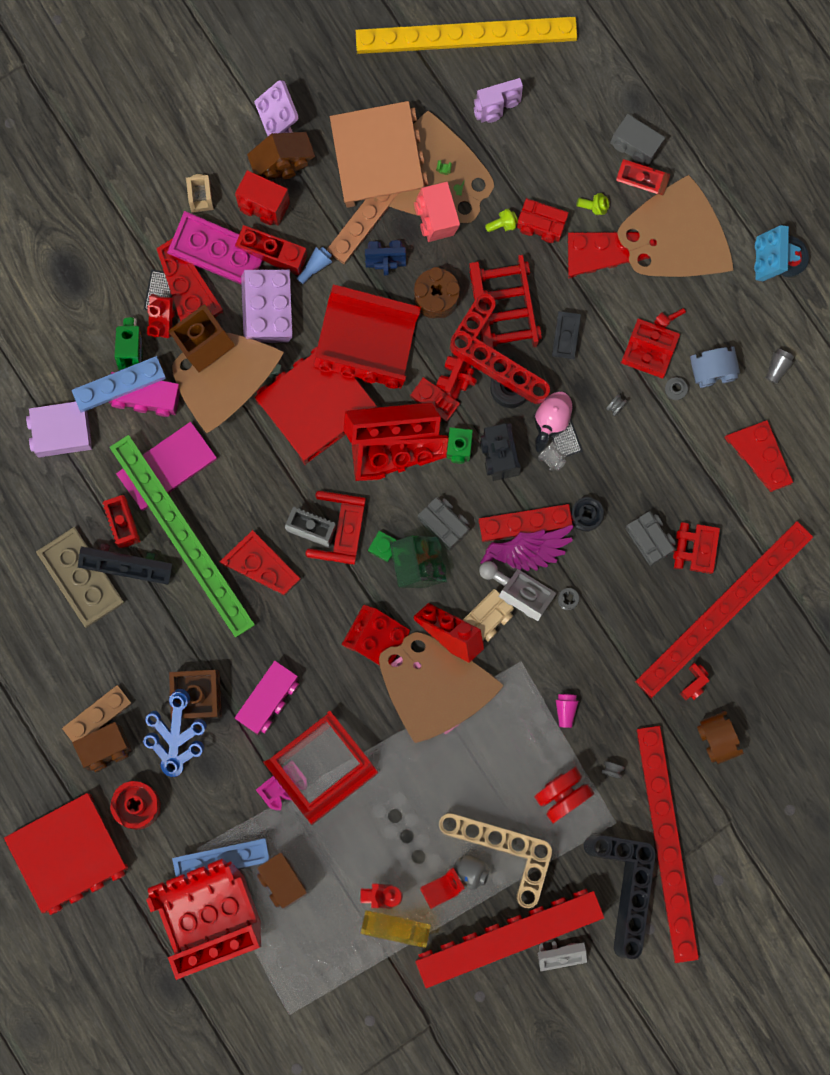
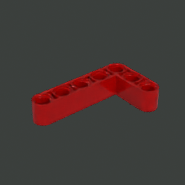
M487 293L479 295L452 336L450 342L451 352L534 404L544 402L550 392L549 384L545 380L477 339L495 308L494 297ZM486 302L489 304L490 309L484 311L480 309L478 304ZM475 321L478 324V328L470 329L467 326V322ZM462 339L466 342L467 346L465 348H458L455 345V341ZM481 351L485 354L486 359L478 360L475 358L474 353ZM494 364H503L505 371L497 372L494 369ZM520 375L524 378L525 383L517 384L514 382L513 377ZM540 387L543 389L544 395L536 396L533 393V388Z

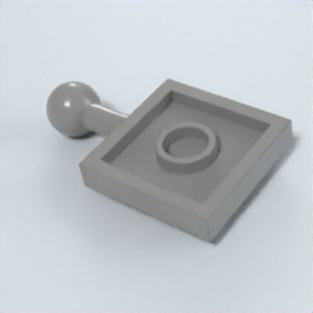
M491 561L482 563L479 568L482 578L487 580L494 579L505 586L498 597L537 621L556 595V592L519 569L516 570L510 579L500 573L497 566Z

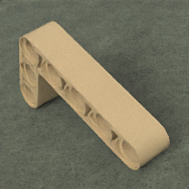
M448 813L441 817L439 828L447 836L527 859L517 893V902L523 908H531L537 904L552 854V849L548 842ZM452 818L455 820L457 825L453 831H447L443 828L445 819ZM469 825L478 827L479 835L477 837L470 838L466 835L465 831ZM491 832L500 833L502 837L501 843L493 845L489 842L488 836ZM520 838L523 840L524 849L518 852L512 849L511 842L513 839ZM537 845L546 847L547 855L544 858H538L534 854V849ZM530 868H537L540 871L541 877L538 881H531L528 878ZM524 891H531L534 894V901L529 905L521 900V895Z

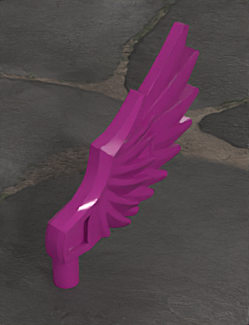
M569 525L545 533L544 529L532 533L519 532L511 541L504 543L492 542L487 547L480 563L492 561L495 558L503 563L507 562L509 566L519 570L522 567L524 570L529 571V567L537 571V565L548 567L546 562L556 563L557 559L554 557L565 555L564 550L556 548L563 547L573 541L571 537L562 538L573 529V526Z

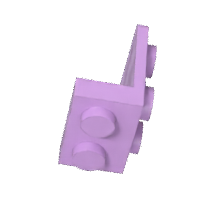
M277 81L254 101L267 136L271 133H293L290 126L298 120V114L284 81Z

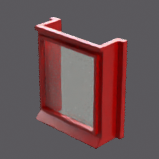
M328 711L327 715L272 758L263 761L311 825L378 774L373 764L331 711Z

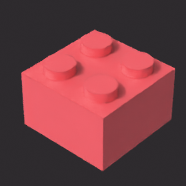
M448 182L421 188L416 202H414L416 214L420 215L422 219L420 224L422 235L427 236L428 242L454 236L460 223Z

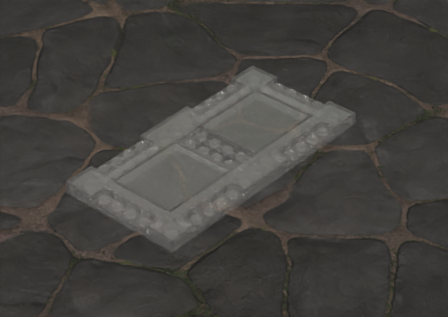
M522 662L496 675L494 678L504 685L502 689L483 708L446 735L442 733L428 740L414 743L407 730L404 729L363 752L378 771V774L313 825L309 823L292 800L283 799L281 810L268 808L197 848L199 853L265 838L270 859L281 852L284 853L309 894L287 909H282L281 906L276 908L269 897L272 894L268 886L266 888L263 887L256 876L260 873L257 867L262 864L238 869L245 878L261 920V947L255 949L254 952L289 1015L521 880L527 859L443 834L439 828V821L445 814H455L546 841L552 849L549 862L584 843L587 837L597 835L616 824L612 814L593 782L590 781ZM354 757L309 784L307 790H300V792L311 803L360 763ZM576 767L583 777L572 788L576 790L583 784H588L595 794L552 824L546 813L556 802L553 800L548 805L540 807L534 796L560 774L564 775ZM396 809L401 812L402 819L398 823H392L388 819V814L391 810ZM447 818L444 820L443 828L445 830L453 831L456 828L457 824L454 819ZM469 825L466 828L465 832L468 837L475 838L479 835L477 826ZM410 830L414 835L412 842L403 843L400 840L401 832ZM491 832L488 836L489 842L493 845H497L502 841V837L498 832ZM520 838L513 839L511 842L512 849L518 852L524 849L523 840ZM537 845L534 849V854L538 858H544L547 855V849L543 845ZM416 850H421L425 854V860L421 864H416L412 861V853ZM466 855H471L486 863V871L489 872V877L484 886L480 885L475 890L464 887L465 889L457 897L430 909L420 890L422 886L444 876L451 868H454L458 858H463ZM530 868L528 871V875L538 869ZM372 884L393 885L401 890L403 895L402 902L398 906L392 907V909L371 908V904L360 902L361 888L372 889Z

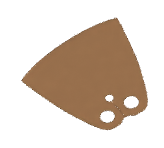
M427 111L413 124L414 130L419 129L421 142L417 143L418 151H423L425 164H421V170L426 172L428 185L424 187L448 182L459 223L472 222L480 212V201L489 197L494 188L493 179L469 147L443 122ZM438 160H441L443 164L452 163L450 174L444 175L436 171ZM481 178L485 181L486 186L483 191L477 192L473 190L471 183L474 179ZM464 181L462 195H455L457 192L454 191V186L456 184L461 186ZM420 189L398 193L389 207L417 215L414 202H416ZM462 201H467L472 206L471 212L467 215H463L458 211V204Z
M689 175L667 187L664 195L656 194L646 201L618 229L617 234L621 244L629 250V262L633 270L639 274L686 277L733 271L732 258L722 227L707 198ZM629 229H636L640 234L639 240L636 242L629 241L626 238V232ZM655 239L657 245L651 246L649 241ZM644 253L650 256L651 264L649 266L643 267L639 265L637 258L640 254Z
M227 333L235 346L198 373L193 365L188 370H181V362L187 359L184 353H181L173 362L172 370L186 405L200 426L208 433L227 420L256 392L276 367L284 352L256 340Z
M416 632L404 638L400 646L389 647L379 657L380 669L392 703L414 743L438 736L462 723L489 703L504 686L473 661L468 663L451 654L435 638L423 633ZM415 640H420L424 642L426 648L423 652L417 653L411 649V643ZM393 654H397L403 659V663L398 667H393L388 663V658ZM415 662H419L421 664V668L415 669L413 667V664Z

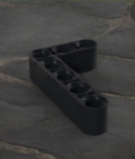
M591 835L584 842V850L589 856L625 862L614 939V952L621 958L637 959L643 951L655 862L654 847L644 842ZM597 841H599L601 844V848L599 851H597L595 848ZM619 844L622 847V852L620 855H618L617 853V847ZM640 848L643 850V857L641 859L638 855ZM637 872H639L640 874V880L638 882H636L635 875ZM634 895L637 898V903L635 906H633L632 904V898ZM633 919L634 926L630 930L629 921ZM628 942L631 947L629 953L626 952L625 948Z

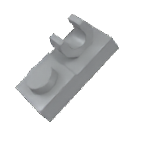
M553 941L552 949L548 951L544 950L543 944L539 945L538 960L540 971L587 963L584 943H570L557 949V944Z

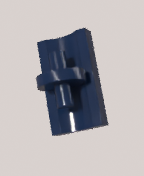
M400 240L389 242L390 248H381L380 242L370 241L368 248L365 249L366 268L384 269V276H388V269L406 266L405 247L402 246Z

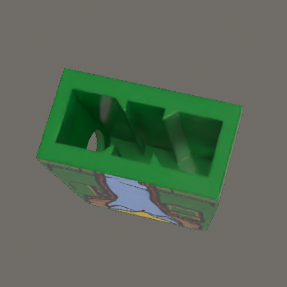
M124 318L123 326L116 327L115 360L119 371L143 362V338L135 318Z

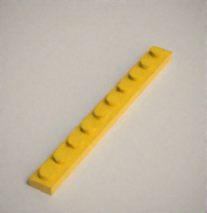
M576 17L356 30L357 54L577 41Z

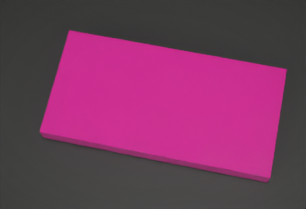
M186 211L182 215L167 252L172 256L240 285L244 270H258L262 262L261 259L235 247L239 234Z
M191 422L142 455L167 493H170L217 460ZM122 469L117 472L116 475L142 511L147 509L148 505L125 470Z

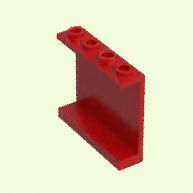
M333 284L328 298L313 366L318 367L321 371H334L344 377H357L367 383L377 382L391 389H401L406 379V376H404L415 323L421 307Z
M317 347L311 351L312 355L305 360L301 358L295 362L293 369L286 373L284 371L274 379L275 382L270 386L265 385L261 387L255 396L257 404L261 405L296 450L304 465L346 435L344 432L345 411L377 408L354 377H344L334 371H321L318 367L313 366Z
M89 793L4 837L43 914L49 912L50 915L59 912L63 909L61 905L70 901L73 904L84 898L83 893L89 890L92 893L104 887L103 882L109 879L116 881L125 876L124 871L129 869L128 865L124 864L94 805L95 801Z

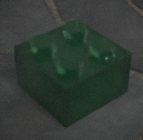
M409 536L390 542L399 588H427L447 582L446 568L443 564L442 548L438 537Z

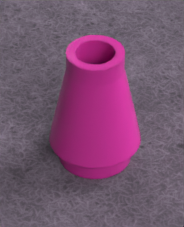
M558 694L556 706L559 727H573V720L579 702L576 700L577 695Z

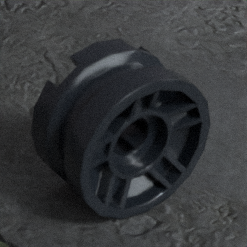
M592 497L579 499L571 511L573 525L581 531L589 532L595 530L600 526L603 519L604 510L598 500L592 499ZM584 511L591 512L592 516L590 519L589 517H583Z

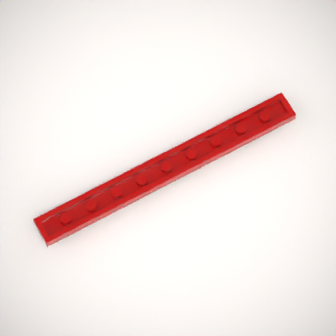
M796 522L635 683L652 698L813 536L800 523Z
M660 726L637 729L674 963L699 960Z

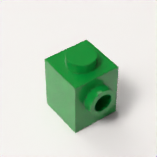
M450 428L447 459H451L452 463L464 464L465 461L470 460L473 430Z

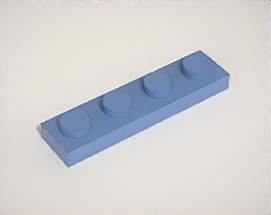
M157 356L75 388L72 390V393L82 413L162 381L166 377Z
M264 838L172 858L176 877L182 874L187 877V872L202 866L208 869L209 863L222 858L227 863L231 861L237 869L263 864L270 860L267 842Z

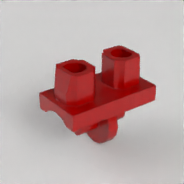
M155 294L149 296L148 336L171 337L168 330L172 328V318L175 316V311L172 309L173 298L159 297Z
M448 356L445 368L452 371L450 377L441 375L436 385L450 397L457 400L461 390L466 391L468 385H476L477 380L472 377L474 369L470 368L471 365L459 357Z
M372 884V889L361 888L360 902L371 904V908L392 909V907H396L402 902L403 895L401 890L393 885Z

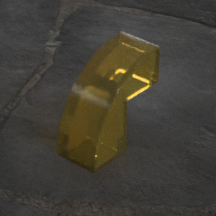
M365 910L360 934L426 948L431 924Z

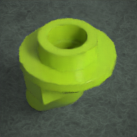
M597 193V195H594L593 201L578 198L576 206L590 209L595 215H605L607 209H609V200L604 194Z
M505 209L499 213V219L485 225L488 232L504 227L505 231L515 230L518 220L513 211Z

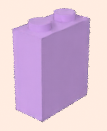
M76 402L29 409L30 416H26L28 429H32L33 437L29 438L31 452L34 451L37 457L92 450L87 411L81 413Z

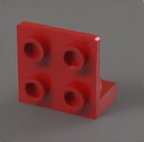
M363 605L341 645L349 650L360 653L380 666V654L389 647L400 646L410 630L376 608ZM393 654L388 658V663L390 665L396 658L397 654Z

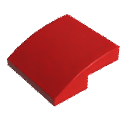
M638 318L621 363L663 379L680 334Z

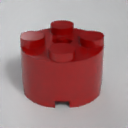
M130 781L120 785L115 790L110 809L114 819L119 824L130 829L140 830L149 827L156 821L160 814L161 804L158 794L152 787L142 782ZM134 800L141 802L138 806V811L130 808L133 806L132 801Z

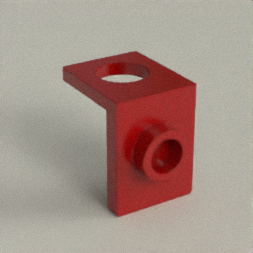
M451 868L444 876L420 888L430 909L457 897L465 889L454 868Z

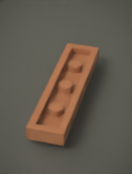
M397 194L376 197L377 202L374 201V198L366 199L331 243L327 251L345 265L388 210L390 203Z

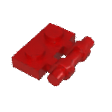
M680 523V529L676 534V539H678L677 550L673 554V559H675L674 568L683 569L684 561H691L690 571L713 574L720 528L697 524L695 533L688 532L690 524ZM687 541H694L692 553L686 552Z

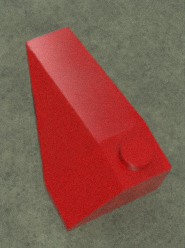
M439 435L352 445L355 480H379L385 478L386 474L395 471L400 473L406 471L405 468L416 464L422 466L446 458L448 436Z

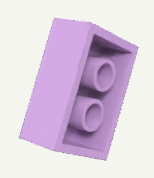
M244 270L241 276L244 337L261 343L289 342L292 338L290 271Z

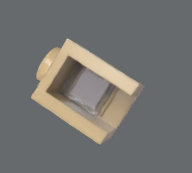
M196 174L186 178L191 212L214 210L209 176Z

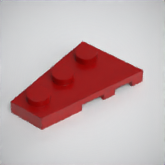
M253 530L220 561L221 564L284 596L301 580Z

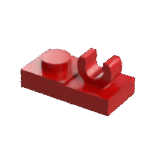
M424 377L410 394V397L419 404L433 403L441 419L446 423L460 406L458 401Z

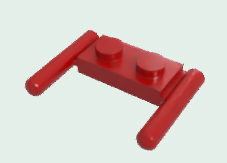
M317 491L315 497L318 500L342 503L334 552L309 548L306 550V556L308 558L355 565L366 498Z

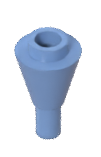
M316 247L306 265V269L296 279L304 284L312 274L317 273L332 263L330 260L332 255L323 247L320 250Z

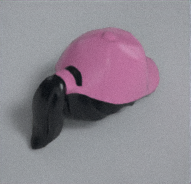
M556 392L549 395L536 411L535 423L539 433L535 440L537 452L544 450L548 445L549 438L561 434L570 422L572 402L570 397L564 392Z

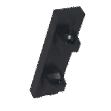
M102 543L100 550L83 546L80 548L77 568L169 584L172 563L154 560L155 553L146 552V557L140 558L109 552L110 545Z

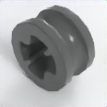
M618 394L607 406L606 410H611L613 412L612 415L615 417L628 401L626 399L622 400L621 395Z
M572 588L563 589L558 596V604L564 610L574 609L579 602V595ZM566 594L568 596L572 594L574 603L570 604L569 602L568 605L565 604L563 595Z
M605 761L604 765L606 768L601 773L622 779L621 771H624L625 767Z

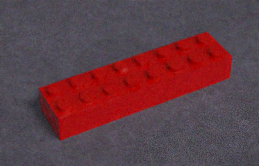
M584 889L573 893L574 899L566 901L565 897L551 902L552 907L544 910L543 906L528 911L530 916L523 919L521 915L506 920L508 925L499 927V924L485 928L486 933L477 936V933L474 932L462 937L464 942L455 945L454 941L441 945L442 950L434 954L432 950L418 954L419 960L415 962L425 988L604 919L594 891L588 893V890Z

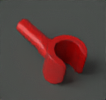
M682 308L668 317L662 312L656 317L654 323L666 328L671 321L685 314L686 311Z

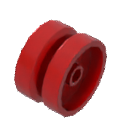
M576 767L564 775L560 774L534 796L540 807L548 805L553 800L556 802L546 813L552 824L595 794L588 784H583L576 790L572 788L583 777Z

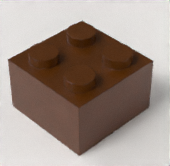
M307 132L271 133L247 154L253 173L267 180L283 177V179L292 178L299 169L306 167L308 162L315 157Z
M205 304L168 330L198 373L235 346Z
M220 671L169 672L170 696L177 689L185 690L190 696L188 705L183 709L182 719L222 717ZM175 698L176 703L182 704L180 699ZM170 705L172 719L173 707Z
M116 722L72 742L83 768L95 773L107 768V763L111 761H116L117 763L129 757L128 753L132 752L122 727Z
M279 853L257 867L260 873L256 876L263 887L266 888L268 886L272 894L269 897L276 908L281 906L282 909H287L309 894L284 853Z

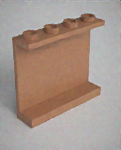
M409 101L330 116L343 197L347 208L355 206V201L421 190V188L428 185L427 174L421 170V164H425L423 151H418L417 143L421 142L419 129L414 130L413 121H417L415 107L410 108Z

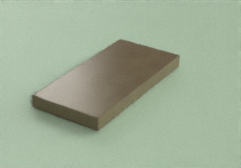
M73 527L36 551V553L84 627L87 628L124 604V601L105 573L77 568L81 546H88L77 529Z

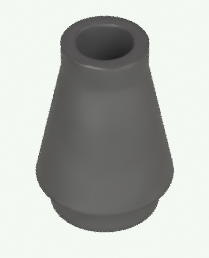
M778 348L776 353L773 352L765 378L778 384L781 377L794 363L792 362L794 356Z

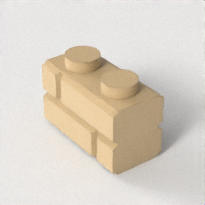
M495 589L463 619V621L481 629L482 640L487 642L497 634L495 629L501 623L506 625L513 618L511 614L514 610L513 606L498 597L500 593Z

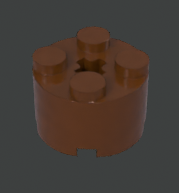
M434 267L423 272L418 277L414 286V300L416 306L421 307L420 313L434 319L448 317L455 311L459 301V284L453 274L439 267ZM433 292H441L440 296L438 294L433 296Z
M726 711L699 721L701 725L697 726L702 741H708L710 747L706 748V751L712 763L716 761L717 764H721L744 754L742 749L737 750L740 742L730 719H724L727 716Z

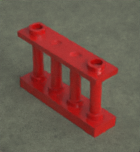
M518 255V265L490 270L480 269L478 262L469 263L474 301L479 295L486 293L494 297L495 300L524 296L526 307L492 313L480 332L481 341L493 348L500 343L531 339L532 346L537 347L538 340L541 339L540 326L535 325L527 281V275H530L528 261L524 262L523 255ZM520 274L522 287L491 292L483 290L482 282H486L485 279ZM486 302L478 304L480 309L487 310ZM528 318L530 330L495 335V333L490 331L489 325H493V322Z

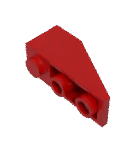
M243 225L235 247L279 269L289 270L290 273L298 276L301 274L308 257L305 247Z
M427 603L413 616L414 620L451 654L468 663L484 650L481 629L430 603Z

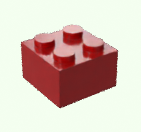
M248 170L235 193L238 207L242 213L248 216L253 214L259 217L263 223L270 226L272 224L279 226L290 205L287 188Z

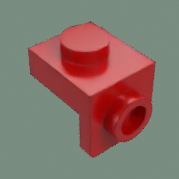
M694 663L689 667V670L697 679L680 693L685 700L690 697L695 700L704 692L702 687L710 681L707 678L709 676L708 672L701 665L697 666Z

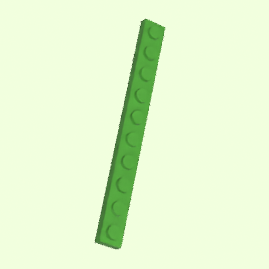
M127 435L110 446L111 451L234 637L237 638L255 625L131 437Z

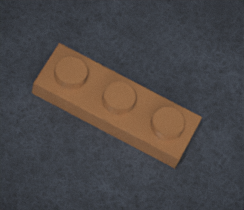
M117 685L62 729L70 740L74 742L104 727L132 705V703Z

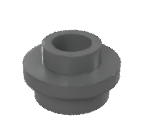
M675 377L667 381L665 393L670 399L680 400L687 394L688 387L683 379ZM678 385L680 386L681 390L675 392L672 389V386Z

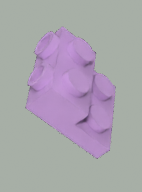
M518 78L477 90V99H474L475 107L473 108L476 119L481 120V123L485 121L492 123L503 116V107L513 108L521 102L523 85L521 79Z

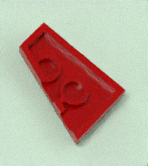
M768 420L724 437L738 452L737 454L753 469L755 475L770 492L793 484Z

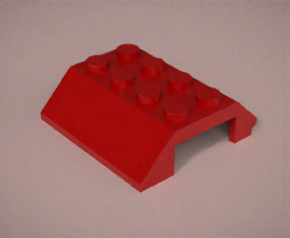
M222 858L209 863L208 869L202 866L187 872V877L182 874L167 880V886L162 882L148 888L149 896L146 901L151 912L159 911L174 951V955L168 957L176 980L261 947V920L243 874L231 861L227 863Z

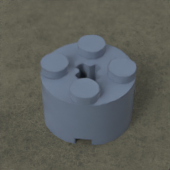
M727 347L705 351L698 358H696V354L690 356L695 383L699 384L700 388L713 386L717 380H721L722 383L733 382L740 374L735 347H731L729 351Z

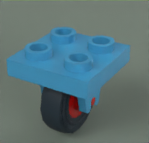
M780 225L756 237V262L754 265L756 280L765 281L779 274L784 277H794L802 273L808 266V250L800 239L788 236V226Z

